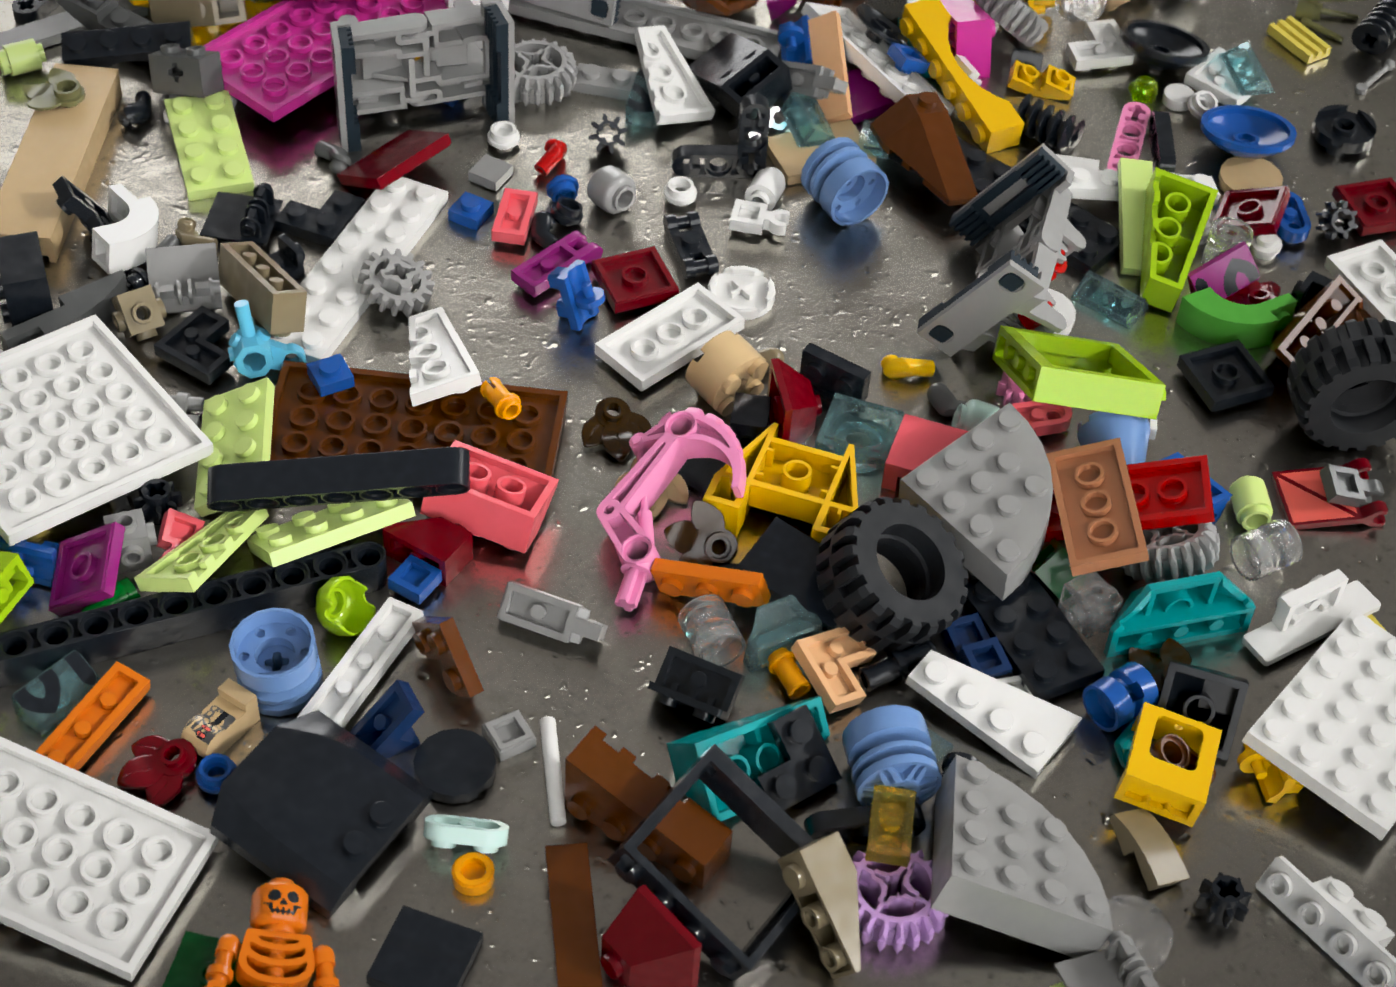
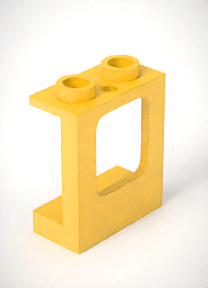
M1144 702L1131 728L1134 731V736L1126 767L1116 786L1114 798L1193 827L1207 801L1222 730ZM1168 734H1176L1181 737L1198 754L1195 770H1186L1153 757L1150 753L1152 738L1157 740Z

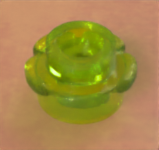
M1139 76L1134 82L1129 84L1128 92L1131 93L1133 101L1152 104L1156 100L1155 96L1158 94V85L1149 76Z

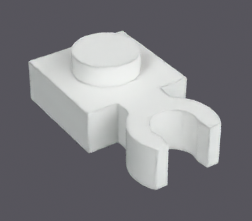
M736 199L729 221V230L762 235V231L765 229L774 235L785 236L790 212L784 209L768 211V204Z

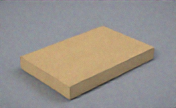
M851 119L768 137L767 154L775 167L784 174L787 186L801 183L802 169L808 157L826 141L837 137L850 138L857 143L870 160L876 163L877 159Z

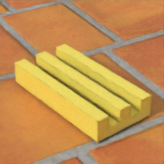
M1292 16L1286 17V21L1283 19L1278 20L1277 25L1274 22L1269 24L1267 33L1306 64L1315 62L1330 54L1332 47Z

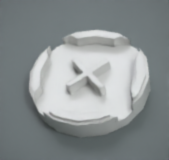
M730 266L724 268L723 273L718 275L715 273L708 283L707 290L739 313L745 320H753L764 316L771 310L775 301L774 282L771 279L765 278L764 273L756 268Z

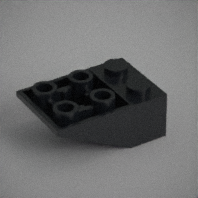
M732 32L689 65L700 86L738 120L740 103L744 97L750 94H761L767 98L769 107H771L793 89L789 67L768 48ZM753 108L751 113L752 119L757 118V110L759 108Z

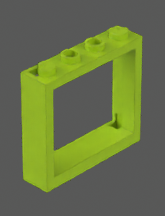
M1000 325L992 359L1032 401L1157 420L1161 401H1166V385L1119 344Z

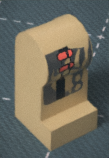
M230 678L218 687L219 695L201 714L194 716L183 729L181 738L190 741L193 747H195L197 754L203 758L210 754H223L260 720L257 695Z

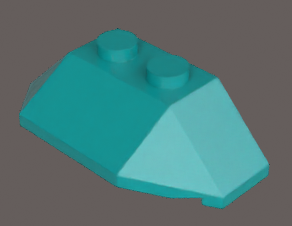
M1221 571L1148 584L1132 591L1110 628L1103 652L1106 658L1128 654L1130 647L1142 650L1161 648L1168 638H1172L1182 644L1248 631L1256 605L1252 599Z

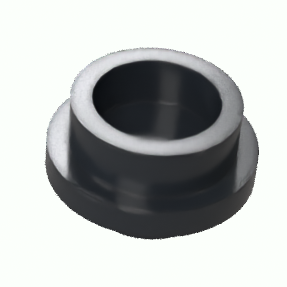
M560 197L551 206V214L555 217L556 222L563 226L580 224L583 219L582 205L572 198Z

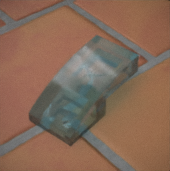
M865 119L858 146L867 156L889 159V154L881 148L870 129V125L874 120Z

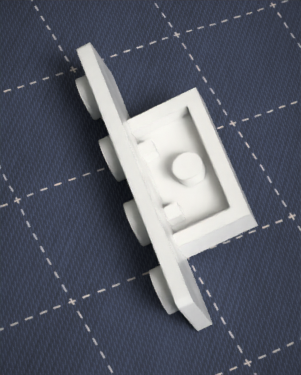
M1340 569L1324 576L1320 574L1311 579L1308 584L1296 590L1293 588L1288 589L1282 593L1277 599V608L1272 621L1245 634L1242 643L1264 666H1269L1331 635L1352 609L1367 617L1379 611L1381 602L1358 580L1347 584L1349 578Z
M1284 856L1275 857L1257 881L1256 888L1363 987H1396V958L1385 949L1396 934L1386 926L1385 919L1376 911L1363 906L1353 897L1352 889L1344 882L1330 876L1312 883Z

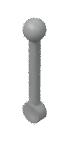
M1386 60L1383 63V67L1367 81L1357 83L1355 92L1359 95H1365L1368 87L1386 71H1391L1395 68L1394 60Z

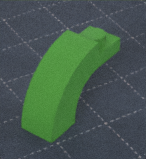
M1211 287L1182 297L1176 322L1192 335L1215 345L1240 340L1246 349L1270 345L1274 332L1276 330H1283L1291 321L1297 300L1290 293L1258 304H1238L1222 298Z

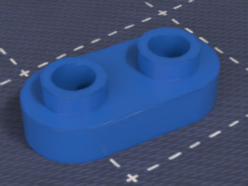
M1290 191L1291 196L1277 230V235L1283 241L1294 244L1301 243L1308 238L1311 221L1302 199Z

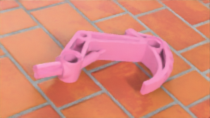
M689 407L686 410L673 414L668 412L657 425L647 432L634 434L629 440V445L637 457V463L597 507V517L613 543L622 564L621 572L624 574L615 600V605L623 607L625 611L632 612L633 608L637 609L645 583L655 581L650 569L655 558L661 557L654 543L653 516L650 509L688 459L713 458L726 463L732 468L731 488L735 497L743 498L746 464L739 440L736 438L731 427L725 424L721 418L712 413L705 415L703 410L699 408Z

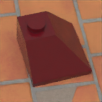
M779 358L771 359L767 396L771 397L769 424H779L777 438L802 445L815 431L816 416H821L822 414L820 395H814L809 379Z
M644 884L635 891L603 934L600 962L605 972L612 979L618 978L626 987H698L702 944Z

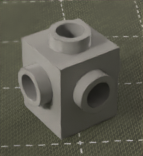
M142 508L103 516L105 525L117 522L125 527L118 574L148 568L154 564L150 546L158 544L153 522L145 523Z

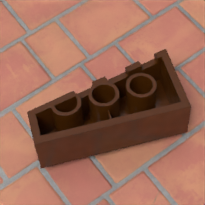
M595 725L565 758V808L577 819L587 820L602 829L609 838L623 842L672 787L670 782L658 773L655 777L651 778L634 764L637 757L623 747L617 752L603 740L607 734ZM686 798L683 802L681 800L677 802L638 846L637 850L649 861H655L672 871L679 880L686 883L691 882L703 890L730 856L733 831L691 798Z

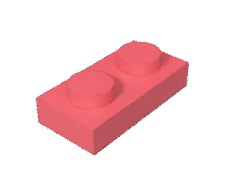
M505 188L491 230L492 241L525 246L538 203V192Z

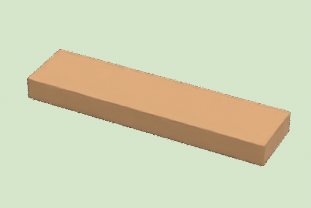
M834 10L808 20L813 65L829 68L835 71L834 77L848 82L840 15ZM849 83L845 95L829 92L828 99H817L821 125L853 118Z

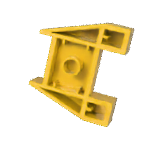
M773 423L743 449V458L746 464V487L743 498L735 497L731 488L732 468L725 464L714 474L703 497V501L713 505L723 514L725 529L730 531L735 538H737L752 506L814 524L811 530V538L821 543L822 539L827 536L828 531L835 524L858 508L854 445L848 444L844 456L777 438L779 424Z

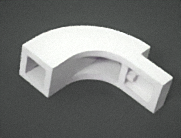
M122 184L111 185L108 188V213L115 223L92 228V259L108 274H113L120 270L126 271L146 262L145 248L157 247L159 220L157 205L151 197L137 199Z

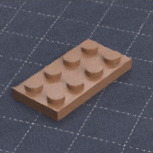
M1120 437L1046 453L1051 467L1053 489L1072 576L1149 561L1148 550Z

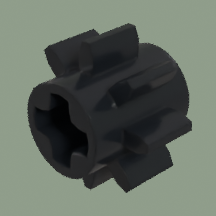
M603 114L602 123L591 122L593 128L596 129V134L590 135L589 140L598 139V152L603 147H609L610 153L614 154L613 146L619 144L625 147L626 143L620 138L621 134L628 132V128L619 129V116L612 122L608 121L606 114ZM605 126H610L612 131L617 130L618 134L613 136V142L607 143L605 138L599 137V134L604 133Z
M1326 201V209L1315 213L1319 217V225L1316 227V230L1326 231L1325 239L1334 240L1336 236L1340 239H1348L1347 232L1352 228H1358L1354 217L1358 212L1347 209L1348 201H1339L1337 205L1334 202Z
M163 479L147 481L142 487L138 488L139 496L133 498L135 509L142 508L145 523L149 521L153 522L154 525H161L163 515L169 508L177 510V507L183 506L181 491H175L173 481L167 482Z
M1222 872L1218 873L1217 878L1213 882L1204 878L1199 888L1200 894L1195 907L1203 909L1206 922L1223 925L1225 929L1229 928L1234 918L1243 922L1249 910L1247 906L1252 894L1244 892L1241 879L1223 875Z

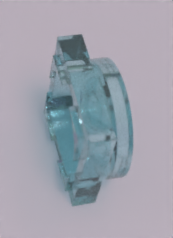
M835 393L816 438L814 448L844 456L848 447L847 435L853 432H861L870 438V444L868 446L860 445L859 448L854 446L856 472L884 470L886 459L903 420L904 411Z

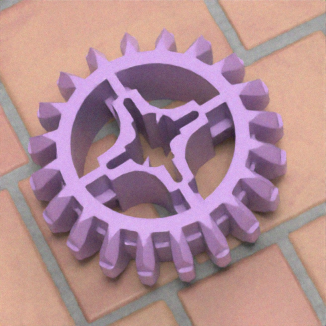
M888 841L884 845L883 850H880L872 843L867 849V854L857 850L853 856V864L857 870L859 931L862 933L861 940L863 946L873 940L877 942L879 952L886 945H892L898 954L902 950L903 944H906L915 951L919 947L920 941L929 944L934 937V933H940L943 929L945 918L949 914L930 908L933 860L924 861L922 849L913 854L908 852L906 843L899 850L893 849ZM867 902L871 903L875 907V909L869 906Z

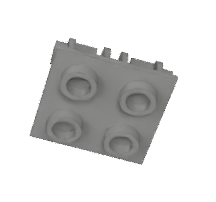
M216 243L145 248L149 285L151 284L155 298L160 297L162 299L167 314L194 312L201 306L210 310L223 309Z
M1116 931L1109 936L1108 941L1110 944L1107 949L1054 964V968L1065 987H1159L1146 961L1134 944V940L1130 935H1125L1123 931Z

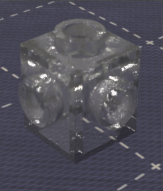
M1097 572L1080 575L1063 585L1058 608L1070 624L1088 639L1099 632L1106 633L1110 631L1120 612L1123 598Z

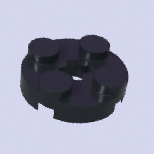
M1329 105L1318 111L1317 117L1312 124L1311 133L1322 146L1326 147V152L1331 156L1341 157L1345 153L1356 154L1366 152L1372 148L1377 130V125L1371 116L1359 109L1357 114L1347 111L1348 106Z

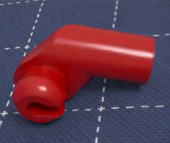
M551 138L545 143L544 149L546 153L534 165L536 171L543 176H547L567 153V145L555 138Z

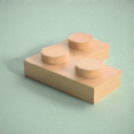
M845 627L835 628L796 640L791 647V651L818 696H821L822 702L829 714L858 705L864 700L867 695L850 668L871 662L877 654L875 649L866 647L865 641L857 642L848 636L850 631Z

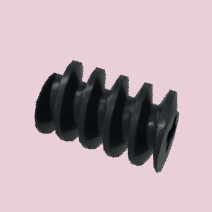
M1380 0L1353 30L1351 36L1352 43L1357 49L1378 55L1384 53L1396 39V0Z
M1027 94L1017 110V113L1024 122L1022 134L1025 133L1030 139L1036 138V141L1040 144L1047 143V147L1052 150L1058 149V152L1062 155L1070 153L1082 138L1085 130V120L1083 119L1075 126V115H1070L1065 121V110L1060 109L1054 116L1055 106L1053 104H1049L1045 110H1042L1044 100L1038 99L1032 105L1033 95Z

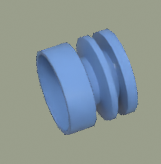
M848 137L831 139L816 148L806 160L801 173V183L804 189L812 195L816 202L821 204L822 209L830 218L841 226H851L871 216L882 204L888 192L889 181L886 174L875 162L868 158L867 154L860 149L856 142Z
M273 607L256 611L244 618L232 632L229 649L237 682L257 695L259 713L281 717L302 710L323 682V673L313 627L307 619L293 610Z
M902 705L876 707L861 713L850 721L844 729L842 744L847 763L852 769L851 778L855 785L856 797L862 806L901 801H914L921 805L932 798L941 787L942 775L940 768L936 764V755L931 749V738L926 721L920 711L910 706Z

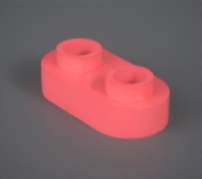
M1034 401L1012 404L1029 422L1037 436L1062 433L1070 426L1073 414L1071 407Z

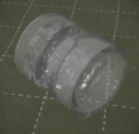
M1056 0V9L1058 14L1069 22L1093 21L1102 15L1107 2L1106 0Z
M1222 217L1213 221L1201 257V265L1243 241L1250 249L1254 235L1249 224L1234 217Z
M1275 519L1261 525L1257 529L1237 535L1230 543L1232 562L1238 573L1248 581H1257L1271 575L1276 570L1280 571L1298 563L1303 555L1301 538L1293 525L1285 519Z
M716 594L703 595L688 602L682 608L678 615V623L688 641L691 642V648L697 657L724 667L734 662L743 653L746 641L735 621L732 620L733 617L722 597Z

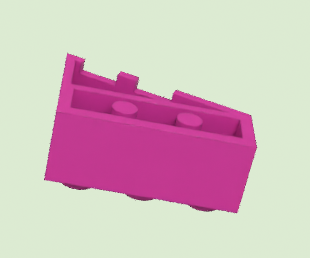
M940 0L951 15L948 41L953 56L955 57L956 54L964 56L980 73L978 79L990 78L992 38L996 34L995 21L973 0Z

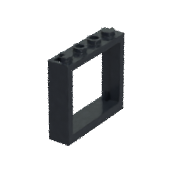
M714 744L697 758L607 860L615 867L618 876L625 882L633 884L637 889L645 884L702 944L701 951L710 959L712 967L719 974L735 981L751 971L800 910L792 891L790 890L746 946L740 950L637 850L638 846L698 779L721 799L780 858L814 841V839Z

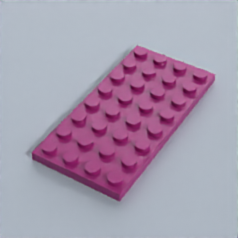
M282 0L204 46L207 51L220 52L224 90H227L230 95L270 121L275 122L334 86L330 22L338 21L343 15H353L358 19V22L409 13L424 15V11L447 9L448 7L444 0Z

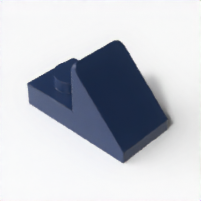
M396 680L351 729L350 733L388 759L420 745L412 725L422 716L424 710L410 684L405 681Z

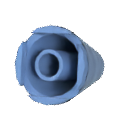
M1098 411L1089 415V422L1082 425L1081 421L1078 424L1077 438L1080 446L1120 437L1126 465L1144 463L1146 461L1150 437V422L1147 418Z

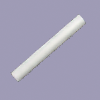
M545 716L539 722L549 819L552 826L559 827L565 825L567 820L556 720L552 716Z

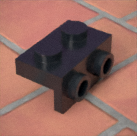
M670 646L656 681H650L647 688L657 692L656 701L675 709L678 708L680 702L694 707L691 713L692 716L713 724L716 717L728 720L745 676Z

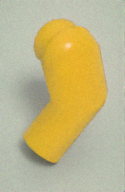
M891 354L885 356L881 361L883 374L893 380L912 376L932 377L935 372L933 360L898 358L896 355Z

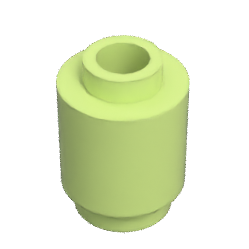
M33 38L3 45L2 49H0V70L3 76L10 74L13 77L41 70L42 62H46V55L42 44H36Z
M1242 476L1233 482L1229 487V493L1232 494L1231 502L1237 522L1248 531H1258L1267 527L1271 523L1273 508L1265 482L1256 476Z

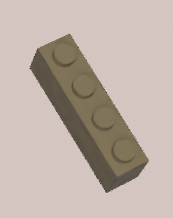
M253 241L220 243V285L236 301L247 300L252 317L271 335L287 337L294 332H304L307 291Z

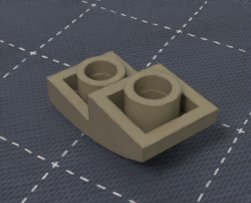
M1139 808L1109 816L1123 855L1135 853L1149 891L1179 884L1190 879L1186 867L1169 835L1148 810Z

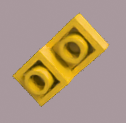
M1016 60L1010 68L1007 87L1024 94L1030 93L1038 98L1070 100L1073 96L1076 77L1063 69H1058L1051 65H1048L1042 73L1032 65Z

